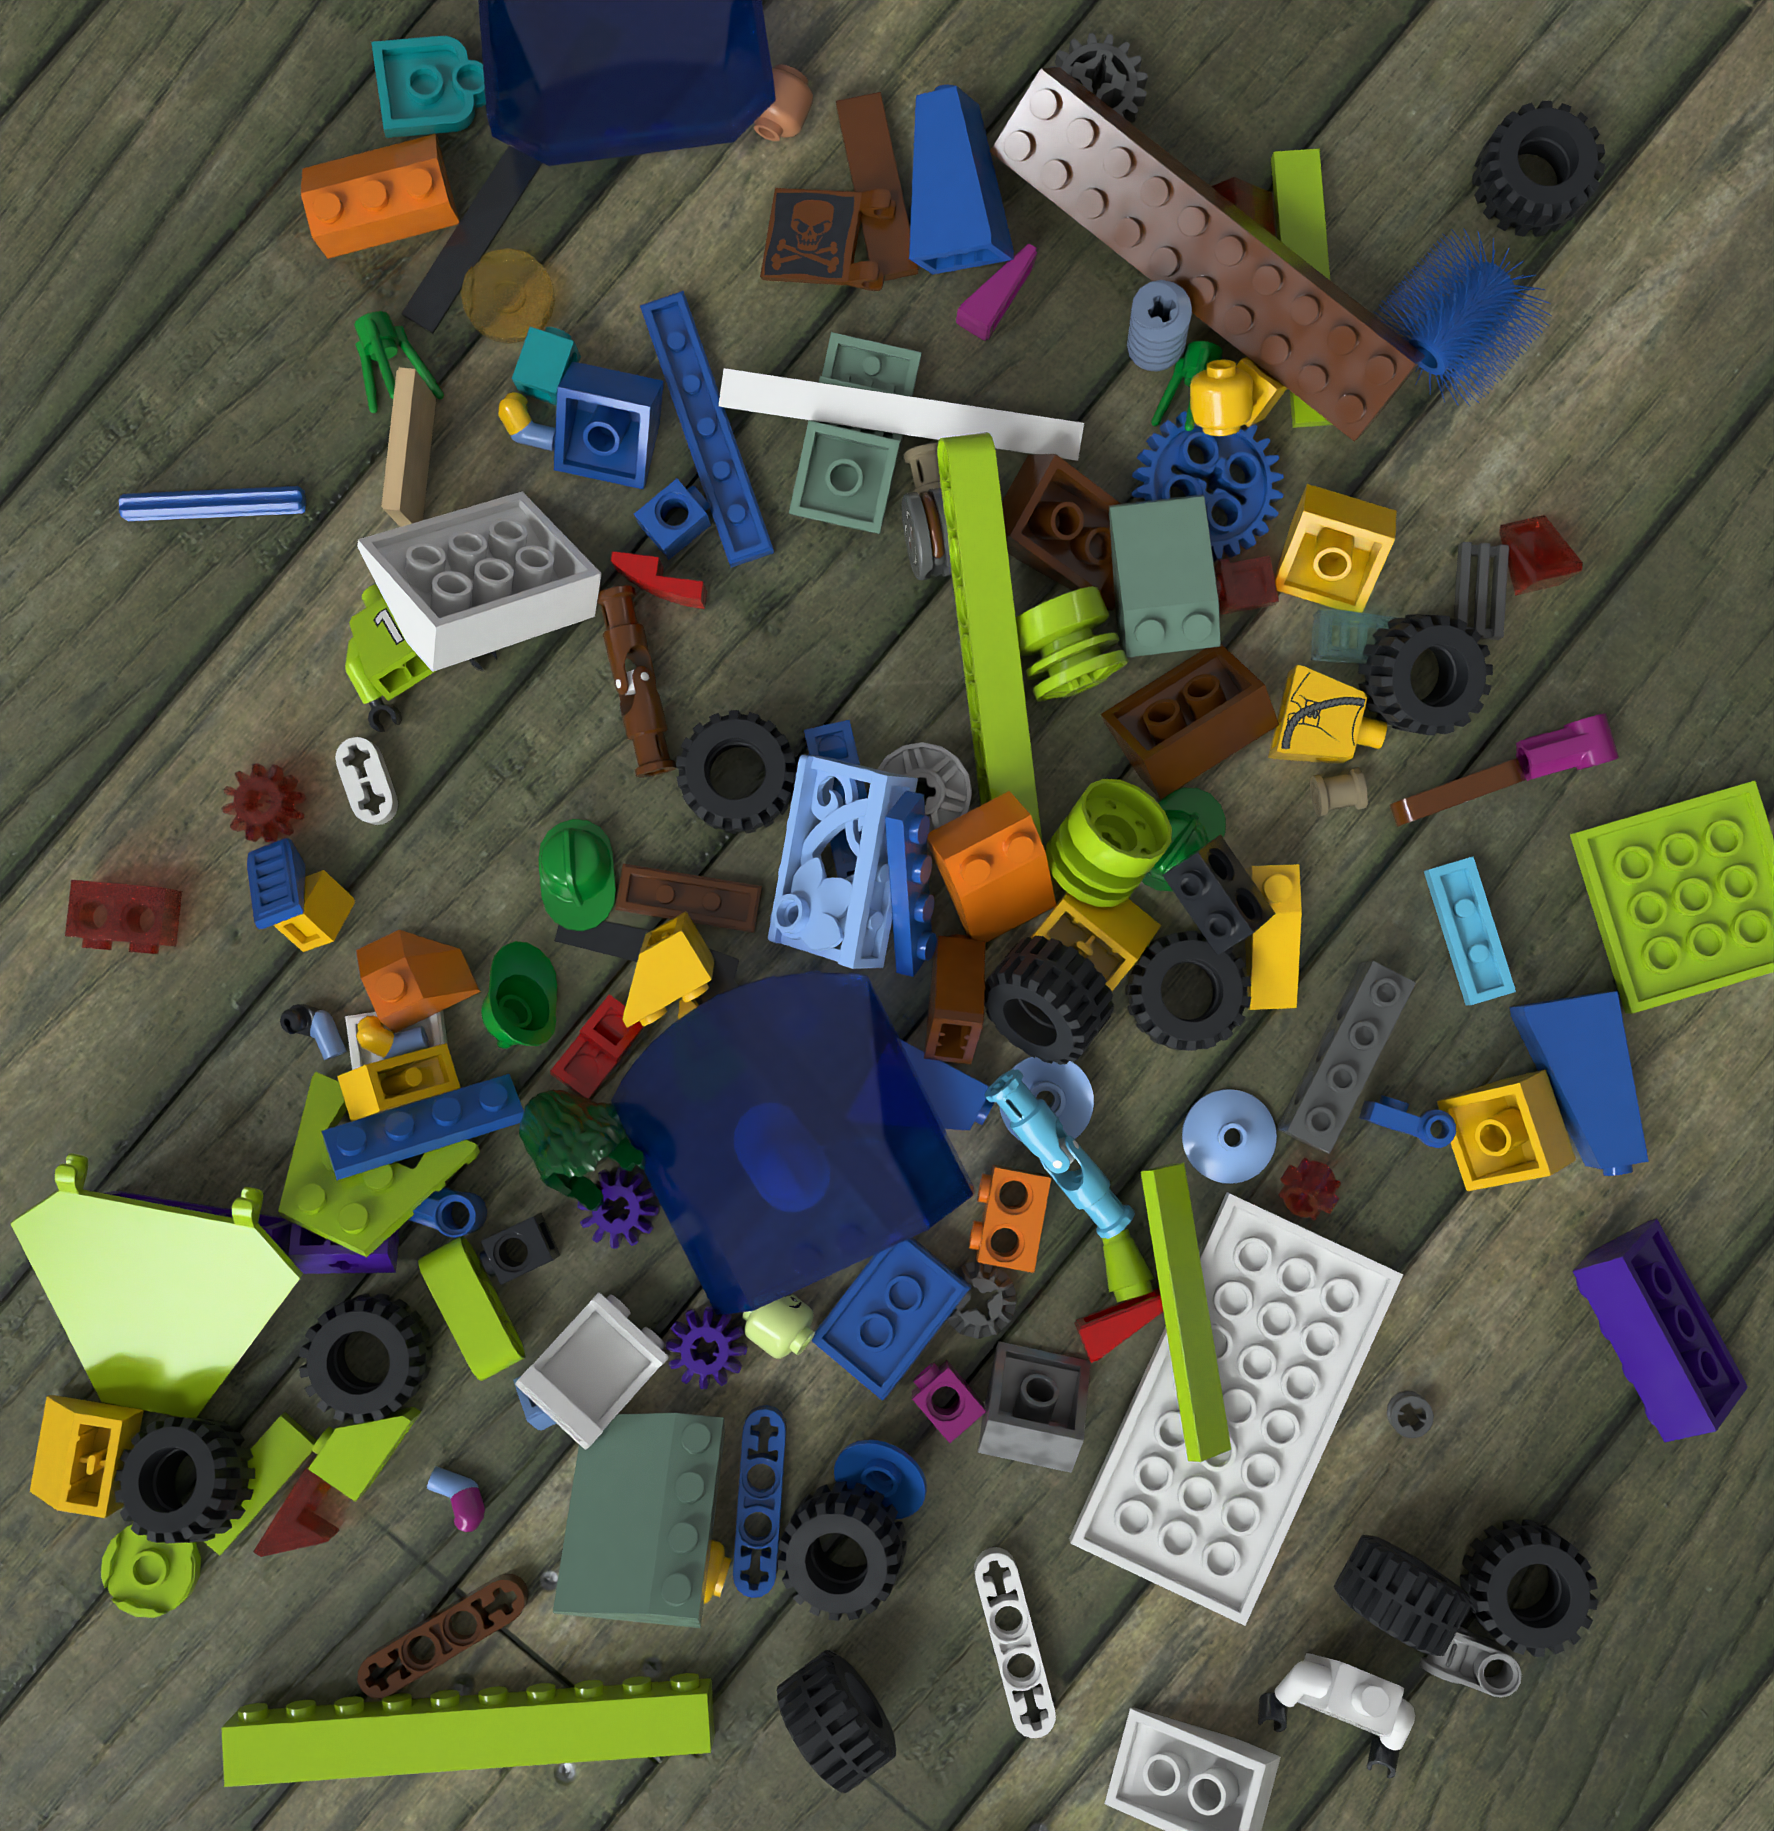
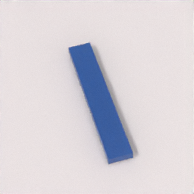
M684 291L640 305L730 567L732 568L773 554L774 550L724 407H719L720 394Z

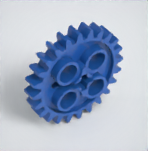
M1184 411L1176 417V425L1167 420L1159 427L1162 436L1153 433L1146 440L1152 450L1143 449L1138 454L1137 459L1147 467L1138 468L1132 473V477L1144 482V485L1135 489L1132 492V496L1145 498V501L1169 499L1170 487L1181 489L1186 496L1204 495L1213 562L1222 558L1223 550L1229 558L1240 554L1239 544L1247 550L1256 544L1254 535L1261 537L1268 533L1269 528L1263 520L1271 521L1279 514L1275 508L1269 505V503L1279 501L1284 495L1272 489L1273 484L1284 478L1283 474L1270 471V466L1279 460V456H1265L1263 450L1270 443V439L1266 438L1259 442L1253 439L1258 427L1256 424L1250 426L1245 431L1240 429L1239 432L1232 435L1212 436L1205 434L1203 428L1196 424L1192 431H1187L1185 429L1187 412ZM1188 445H1195L1201 449L1204 455L1203 464H1197L1190 459L1187 451ZM1230 464L1238 465L1242 468L1245 474L1244 484L1237 483L1232 479L1229 471ZM1175 466L1181 475L1173 473L1171 467ZM1205 477L1210 479L1209 488L1213 490L1210 494L1205 491L1207 483L1202 480ZM1237 495L1243 498L1244 504L1241 505L1240 502L1233 496ZM1213 506L1222 508L1227 514L1228 521L1226 527L1218 525L1213 520L1211 513Z

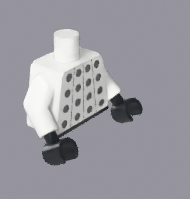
M1306 1653L1305 1659L1298 1662L1275 1688V1693H1265L1260 1696L1258 1724L1261 1725L1266 1720H1274V1731L1282 1732L1287 1728L1288 1707H1293L1296 1703H1300L1380 1736V1738H1375L1371 1742L1367 1769L1371 1771L1374 1764L1384 1765L1388 1767L1386 1777L1393 1778L1396 1774L1400 1749H1402L1414 1724L1415 1712L1413 1706L1402 1698L1404 1693L1403 1687L1346 1663Z

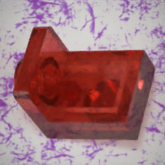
M1270 556L1230 563L1229 559H1222L1214 566L1221 615L1272 606L1279 602Z

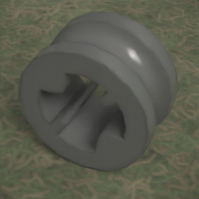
M1414 1391L1397 1393L1387 1405L1389 1423L1400 1435L1406 1438L1423 1436L1430 1430L1433 1424L1434 1415L1431 1406L1421 1395ZM1405 1404H1410L1414 1409L1421 1408L1422 1414H1416L1419 1421L1415 1425L1410 1426L1406 1420L1398 1421V1415H1404L1401 1407Z

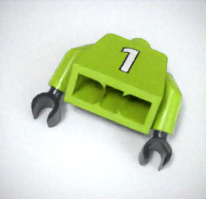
M377 584L368 587L362 594V600L366 608L352 616L349 622L353 637L348 641L345 670L363 704L369 703L371 707L368 715L369 725L378 732H385L383 725L379 721V715L383 710L390 713L395 725L401 724L402 716L398 708L393 705L384 704L381 696L383 695L387 701H390L434 672L431 671L406 642ZM495 650L491 653L492 656L497 660V652ZM474 658L469 659L476 670L484 671Z

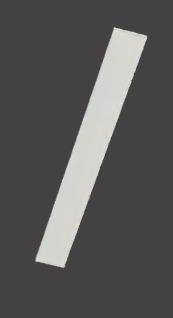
M725 368L723 370L719 407L935 440L944 437L988 432L993 438L995 449L1033 455L1057 454L1062 459L1078 461L1084 427V423Z

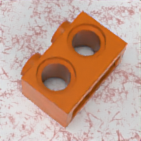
M992 1164L990 1175L982 1173L977 1202L985 1203L982 1222L973 1221L969 1240V1249L977 1250L975 1258L978 1263L1034 1273L1051 1183L1049 1175ZM1009 1181L1021 1182L1025 1187V1197L1016 1206H1007L1000 1201V1189ZM1002 1228H1009L1017 1235L1015 1247L1006 1253L997 1252L991 1247L993 1234Z

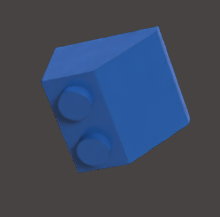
M573 361L557 389L554 470L644 489L660 425L664 381Z

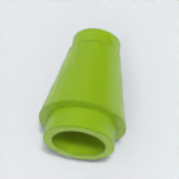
M1125 1229L1109 1239L1102 1238L1109 1293L1114 1292L1117 1303L1153 1292L1150 1280L1154 1279L1133 1238H1131L1129 1229Z

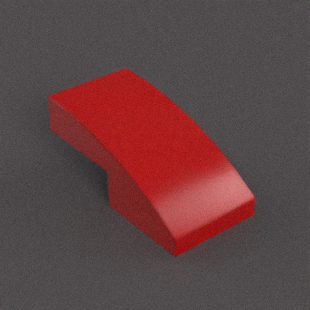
M612 551L611 562L617 572L642 590L676 604L705 609L707 590L703 581L664 577V567L659 557Z
M610 994L581 1028L579 1036L550 1070L552 1076L582 1098L590 1099L645 1027L638 1021L627 1028L622 1020L626 1006Z

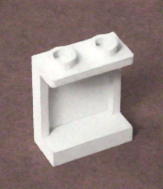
M599 1292L515 1383L525 1395L585 1450L595 1442L608 1424L669 1358L662 1351L666 1346L656 1333L647 1327L639 1330L627 1318L631 1313L619 1299L611 1294L605 1298Z

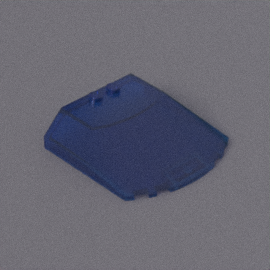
M478 0L486 113L492 136L547 166L732 143L776 101L762 0Z
M805 971L801 974L766 977L718 994L686 1013L659 1035L633 1063L611 1100L616 1106L617 1114L634 1148L642 1151L645 1156L646 1166L644 1171L717 1315L754 1311L930 1229L974 1195V1186L868 975L850 972L844 974Z

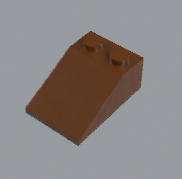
M1057 454L1028 455L1002 501L1008 553L1020 562L1072 591L1092 586L1098 587L1106 609L1113 611L1115 607L1109 505L1121 503Z

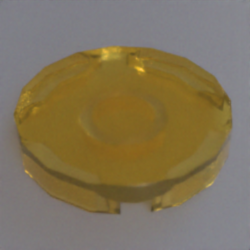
M511 248L490 251L480 257L482 260L476 263L474 267L471 266L465 274L461 289L463 309L475 329L492 341L506 344L525 341L530 327L543 330L552 317L556 299L553 282L542 264L537 262L527 252Z

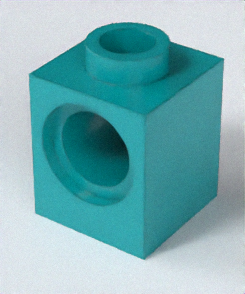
M533 327L529 328L512 376V381L520 394L557 406L558 385L573 361L579 363L581 358L579 350L572 340V336L554 327H546L544 331Z

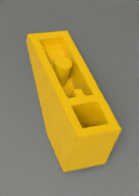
M1300 865L1248 867L1245 869L1276 913L1255 933L1245 938L1246 971L1251 981V987H1247L1248 997H1251L1248 1010L1297 1008L1302 917Z

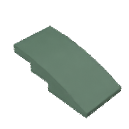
M831 332L822 376H820L818 383L913 397L922 352ZM808 420L789 514L880 534L904 435Z

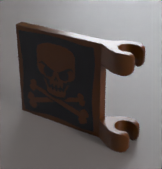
M775 188L760 274L762 280L847 285L869 291H880L884 284L885 275L880 271L879 265L873 261L854 263L861 215L864 214L886 220L894 217L896 201L891 199L890 191L887 189H872L865 192Z

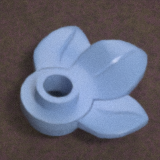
M816 857L807 861L793 876L791 893L783 895L774 906L773 922L776 928L787 938L794 940L802 939L806 946L813 950L822 951L836 947L844 938L838 919L843 918L847 914L853 883L844 878L833 877L825 879V868L821 858Z

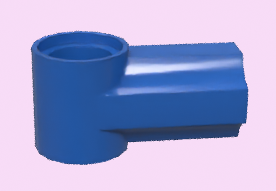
M444 1187L439 1192L434 1191L413 1210L414 1215L408 1220L437 1229L447 1237L456 1238L478 1231L486 1221L487 1208L482 1198L475 1193L459 1192ZM457 1202L465 1204L470 1213L469 1221L464 1227H460L452 1219V1208Z

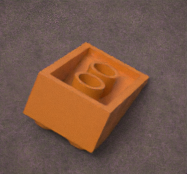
M1010 791L929 832L927 843L966 934L971 940L985 941L987 943L1056 906L1047 856L1031 814Z

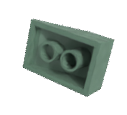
M1204 495L1109 505L1117 635L1119 637L1118 645L1124 650L1126 656L1135 657L1220 647L1219 602Z

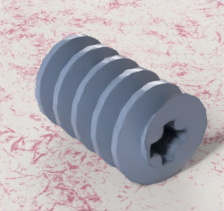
M1165 280L1149 282L1140 288L1133 298L1127 349L1129 357L1135 365L1147 371L1157 372L1168 369L1177 363L1184 353L1192 307L1190 298L1184 289L1174 282Z

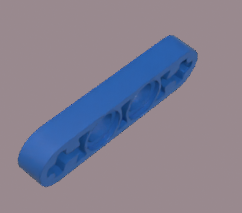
M761 1405L751 1410L746 1417L742 1433L733 1580L737 1590L744 1596L751 1598L762 1597L769 1593L775 1583L778 1565L787 1425L782 1412L770 1405ZM761 1417H769L770 1425L778 1427V1432H771L768 1440V1452L777 1450L778 1457L764 1452L749 1455V1448L755 1451L759 1450L760 1433L759 1431L752 1430L751 1425H758ZM756 1464H766L775 1473V1482L767 1489L755 1488L748 1479L749 1470ZM754 1512L765 1513L772 1522L771 1531L763 1537H755L749 1534L745 1528V1519L748 1515ZM742 1545L753 1549L771 1547V1553L766 1550L761 1551L760 1570L768 1572V1575L761 1576L759 1584L750 1583V1575L742 1574V1570H749L752 1561V1549L743 1551Z

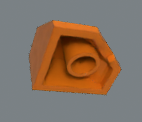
M397 930L356 950L360 977L379 1020L393 1033H397L481 992L467 960L459 948Z

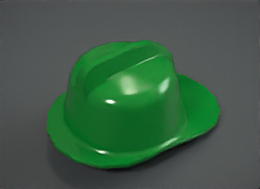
M1180 788L1164 797L1158 803L1165 811L1172 827L1171 843L1162 857L1143 878L1142 882L1144 885L1157 891L1173 892L1162 875L1220 834L1224 837L1226 817L1221 804L1210 793L1199 788Z
M571 819L557 824L547 832L541 842L538 858L541 897L545 911L555 923L568 930L584 931L597 927L608 918L615 903L616 885L610 839L601 827L588 820Z
M511 942L502 946L494 955L490 968L489 991L483 1000L481 1009L483 1024L488 1032L497 1039V1045L502 1049L521 1044L539 1046L548 1042L555 1033L556 972L550 959L539 948L528 942Z

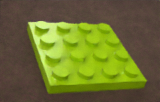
M1756 781L1570 834L1625 1014H1633L1774 972V838Z

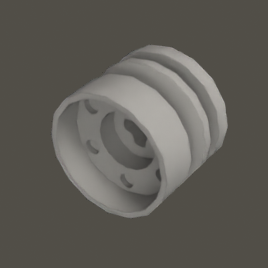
M924 742L904 745L887 755L877 769L918 778L917 784H926V791L934 793L935 797H928L925 805V815L929 816L930 819L929 832L962 816L969 810L972 796L969 774L958 757L942 746Z

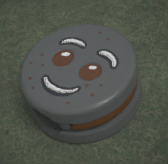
M941 488L929 489L928 492H921L919 494L917 492L904 494L902 498L903 530L910 564L915 577L922 581L931 579L930 575L935 577L941 574L942 576L952 575Z

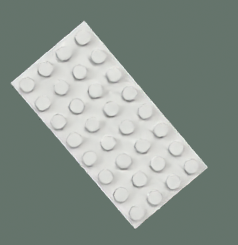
M1226 1192L1199 1255L1232 1450L1203 1462L1188 1461L1165 1326L1069 1540L1071 1544L1246 1626L1403 1274Z

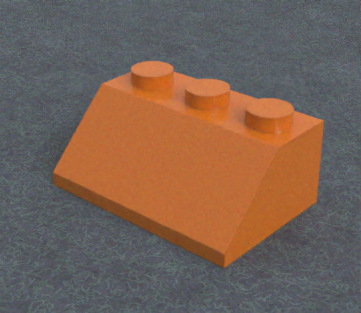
M436 134L302 169L301 197L313 240L327 259L460 223Z

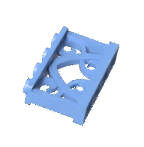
M801 755L799 757L773 909L776 902L783 895L791 893L793 876L796 871L807 861L816 857L821 858V852L826 845L844 828L849 846L857 856L854 875L846 878L853 883L846 916L838 919L844 933L842 944L832 949L820 951L810 949L802 939L794 940L787 938L776 928L773 922V910L770 917L769 941L837 961L838 964L852 969L884 967L892 923L885 816L905 791L916 792L918 778L881 771L830 757ZM835 777L844 788L845 805L841 795L837 791L832 790ZM855 780L871 783L868 798L858 800Z

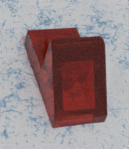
M310 1465L305 1468L253 1552L258 1556L264 1557L326 1543L340 1531L339 1528L314 1513L324 1502L332 1486L308 1469Z

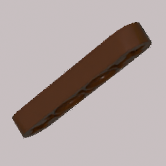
M505 1573L499 1575L377 1648L367 1656L358 1670L357 1681L360 1689L372 1698L382 1699L390 1696L511 1623L522 1613L528 1602L529 1591L526 1583L521 1577L514 1574ZM501 1587L505 1593L513 1590L516 1597L511 1603L512 1609L504 1603L494 1608L487 1616L484 1607L496 1599L499 1594L498 1588ZM459 1611L472 1613L477 1622L476 1631L470 1635L457 1633L452 1626L453 1614ZM417 1636L430 1638L436 1648L434 1657L428 1660L416 1658L410 1648L412 1639ZM398 1656L400 1657L402 1665L393 1670L387 1678V1682L383 1678L375 1680L372 1677L371 1673L375 1670L376 1663L380 1668H384L393 1663Z

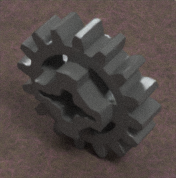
M1089 33L1087 45L1082 46L1074 38L1070 41L1069 54L1061 50L1057 52L1056 66H1050V68L1060 67L1090 92H1093L1092 86L1096 84L1097 77L1099 75L1102 76L1101 88L1097 90L1096 96L1127 121L1135 122L1139 111L1138 107L1143 106L1147 92L1143 88H1145L1148 76L1147 73L1138 72L1142 62L1140 55L1131 58L1127 57L1130 46L1128 42L1116 48L1112 46L1113 35L1108 34L1104 43H1097L1094 33Z

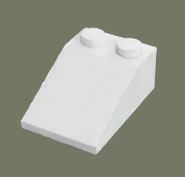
M1133 1707L1129 1711L1104 1804L1165 1831H1261L1281 1757L1234 1737Z

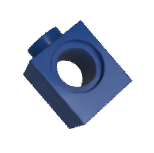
M677 478L634 513L639 526L668 560L711 526L708 515L705 512L710 508L709 503L694 485L686 489ZM683 508L687 510L688 517L685 522L678 526L666 524L664 519L671 509Z

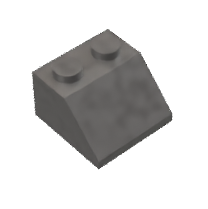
M998 1341L985 1400L986 1413L982 1416L978 1453L1072 1473L1084 1441L1091 1362Z

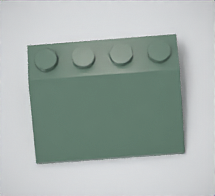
M682 1413L617 1414L589 1448L585 1450L579 1445L553 1607L554 1614L701 1628L725 1438L723 1417Z

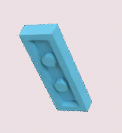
M1474 856L1424 871L1465 1005H1474L1516 992Z

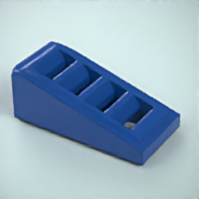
M284 838L249 852L247 870L254 923L257 928L265 929L303 914L305 863L292 840Z

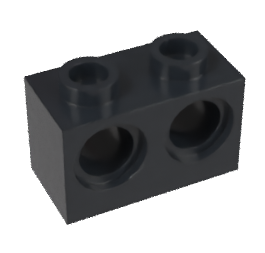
M1221 834L1185 857L1162 875L1217 955L1255 933L1276 914Z

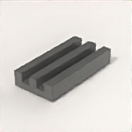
M1461 542L1458 545L1454 619H1461L1467 623L1471 556H1477L1474 627H1466V629H1476L1482 636L1480 639L1500 640L1504 637L1509 545L1490 546L1489 543L1472 545V542ZM1494 558L1490 628L1487 629L1485 626L1489 559Z

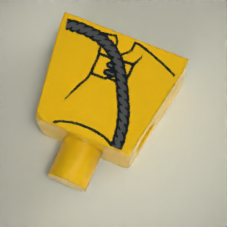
M1296 665L1287 674L1277 717L1279 725L1275 727L1268 758L1345 763L1353 758L1356 744L1380 749L1385 740L1387 722L1363 717L1367 701V694L1305 666Z

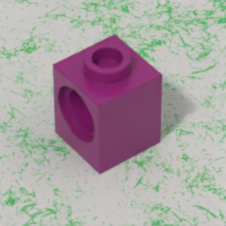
M948 1360L939 1367L934 1362L931 1363L913 1380L916 1387L911 1391L912 1400L949 1443L986 1413L984 1402ZM948 1386L955 1389L959 1394L955 1405L950 1408L936 1406L932 1401V1395L938 1388Z

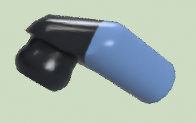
M297 1004L281 1014L280 1024L283 1030L289 1034L298 1033L315 1038L324 1061L347 1052L333 1017L327 1011L306 1004Z

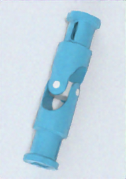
M1012 1069L1001 1075L985 1092L987 1100L989 1102H996L1011 1120L1010 1128L1024 1145L1040 1158L1044 1168L1074 1206L1079 1210L1084 1209L1097 1225L1096 1232L1101 1238L1109 1239L1123 1231L1133 1220L1134 1210L1129 1205H1123L1109 1188L1110 1181L1077 1141L1067 1135L1059 1118L1043 1099L1037 1100L1022 1081L1023 1074L1019 1069ZM1076 1159L1082 1169L1068 1171L1070 1164Z

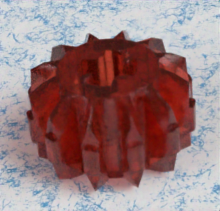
M259 763L252 764L250 776L242 771L235 772V779L239 783V787L236 789L226 786L223 789L226 795L234 797V801L221 808L225 814L236 815L231 821L230 828L237 832L245 830V839L252 842H257L262 836L265 842L274 843L278 838V830L288 836L294 834L289 820L291 818L296 820H303L305 818L304 813L294 809L295 804L302 803L307 799L304 793L293 791L299 780L293 775L284 776L283 768L275 764L267 771ZM262 795L271 797V800H266V803L271 804L266 812L258 810V807L263 806V804L258 803Z

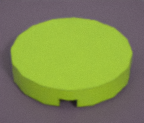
M130 1524L110 1541L102 1557L101 1579L104 1588L108 1587L109 1593L113 1596L111 1600L120 1610L135 1617L155 1618L176 1609L192 1594L200 1578L201 1556L196 1542L165 1544V1542H151L147 1540V1535H137L131 1530L133 1524Z

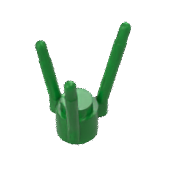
M383 311L367 313L356 320L354 326L359 341L355 345L361 359L365 391L371 413L378 411L371 359L378 361L390 398L393 399L395 379L388 359L398 353L397 346L401 347L434 396L439 400L444 398V393L435 378L408 341L403 326H394L390 315Z
M1194 341L1187 345L1185 358H1180L1175 364L1173 376L1151 420L1152 426L1157 427L1160 424L1182 378H1185L1184 384L1190 387L1194 375L1206 370L1209 362L1222 360L1224 353L1221 347L1205 341ZM1189 401L1185 429L1192 431L1195 422Z

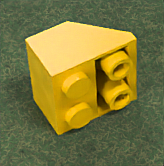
M1067 892L1030 938L1044 936L1049 941L1053 938L1061 941L1067 947L1071 946L1078 950L1080 955L1088 958L1095 965L1094 968L1103 974L1107 980L1105 985L1113 991L1140 958L1162 925L1129 898L1126 902L1115 907H1096L1079 901Z
M686 911L645 934L622 1019L627 1028L640 1021L642 1026L651 1024L666 1014L667 1009L665 1006L679 998H682L684 1002H689L709 989L707 982L712 980L715 958Z
M56 1395L47 1396L30 1492L57 1511L107 1518L123 1508L124 1503L116 1502L115 1492L121 1490V1481H115L116 1470H123L125 1462L120 1460L124 1449L132 1450L134 1448L131 1439L140 1432L144 1410Z

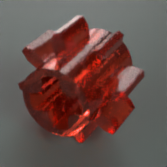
M1303 1158L1297 1168L1289 1165L1280 1178L1285 1185L1278 1195L1284 1198L1286 1207L1299 1217H1311L1312 1220H1316L1321 1211L1330 1214L1339 1201L1335 1193L1340 1187L1341 1182L1335 1180L1333 1171L1321 1162H1309L1307 1158Z

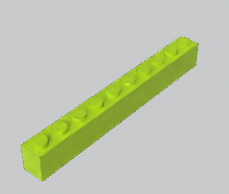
M695 1673L678 1674L671 1677L670 1681L651 1682V1678L645 1676L631 1677L625 1679L621 1685L604 1686L601 1680H585L576 1683L574 1688L556 1689L552 1683H540L529 1686L526 1691L508 1692L506 1687L495 1686L480 1690L478 1695L460 1696V1692L457 1690H442L431 1694L430 1698L412 1699V1695L408 1693H397L384 1697L382 1701L364 1702L362 1697L352 1696L339 1699L334 1702V1705L316 1706L314 1700H299L286 1705V1708L268 1709V1705L265 1703H254L240 1707L221 1727L224 1787L711 1753L715 1738L711 1678L699 1679V1675Z

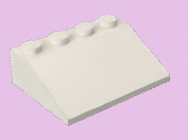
M523 491L358 539V549L406 642L432 672L595 617L601 572Z

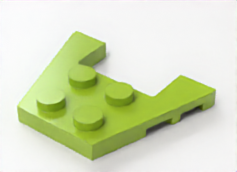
M315 1072L311 1079L278 1212L283 1219L368 1257L414 1215L413 1210L434 1191L439 1192L446 1186L445 1181L465 1163L469 1165L475 1160L480 1150L477 1144L464 1140L424 1153L414 1169L394 1162L336 1180L323 1140L322 1131L336 1127L347 1111V1107L339 1082Z

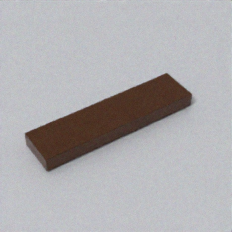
M881 92L837 100L836 110L854 192L887 189L891 193V199L896 201V211L892 219L886 220L864 214L861 215L860 223L868 261L876 262L879 265L880 271L885 275L884 281L918 274V265L909 259L910 227Z

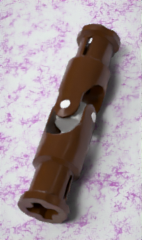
M624 585L599 591L597 604L601 605L607 630L603 633L614 684L620 697V709L627 739L633 741L639 766L635 769L636 777L644 778L668 773L677 769L676 761L670 759L664 733L668 730L660 695L656 689V677L644 626L638 624L632 598L636 596L635 588L630 585ZM626 658L630 659L637 666L635 670L626 672Z

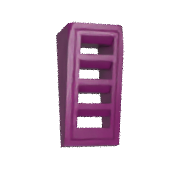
M1027 244L1014 256V260L1008 261L968 297L957 309L956 323L983 341L989 340L1032 272L1036 261L1037 248Z

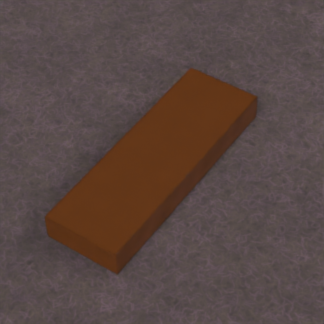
M623 864L615 910L665 919H673L686 911L692 922L696 924L755 933L763 887Z

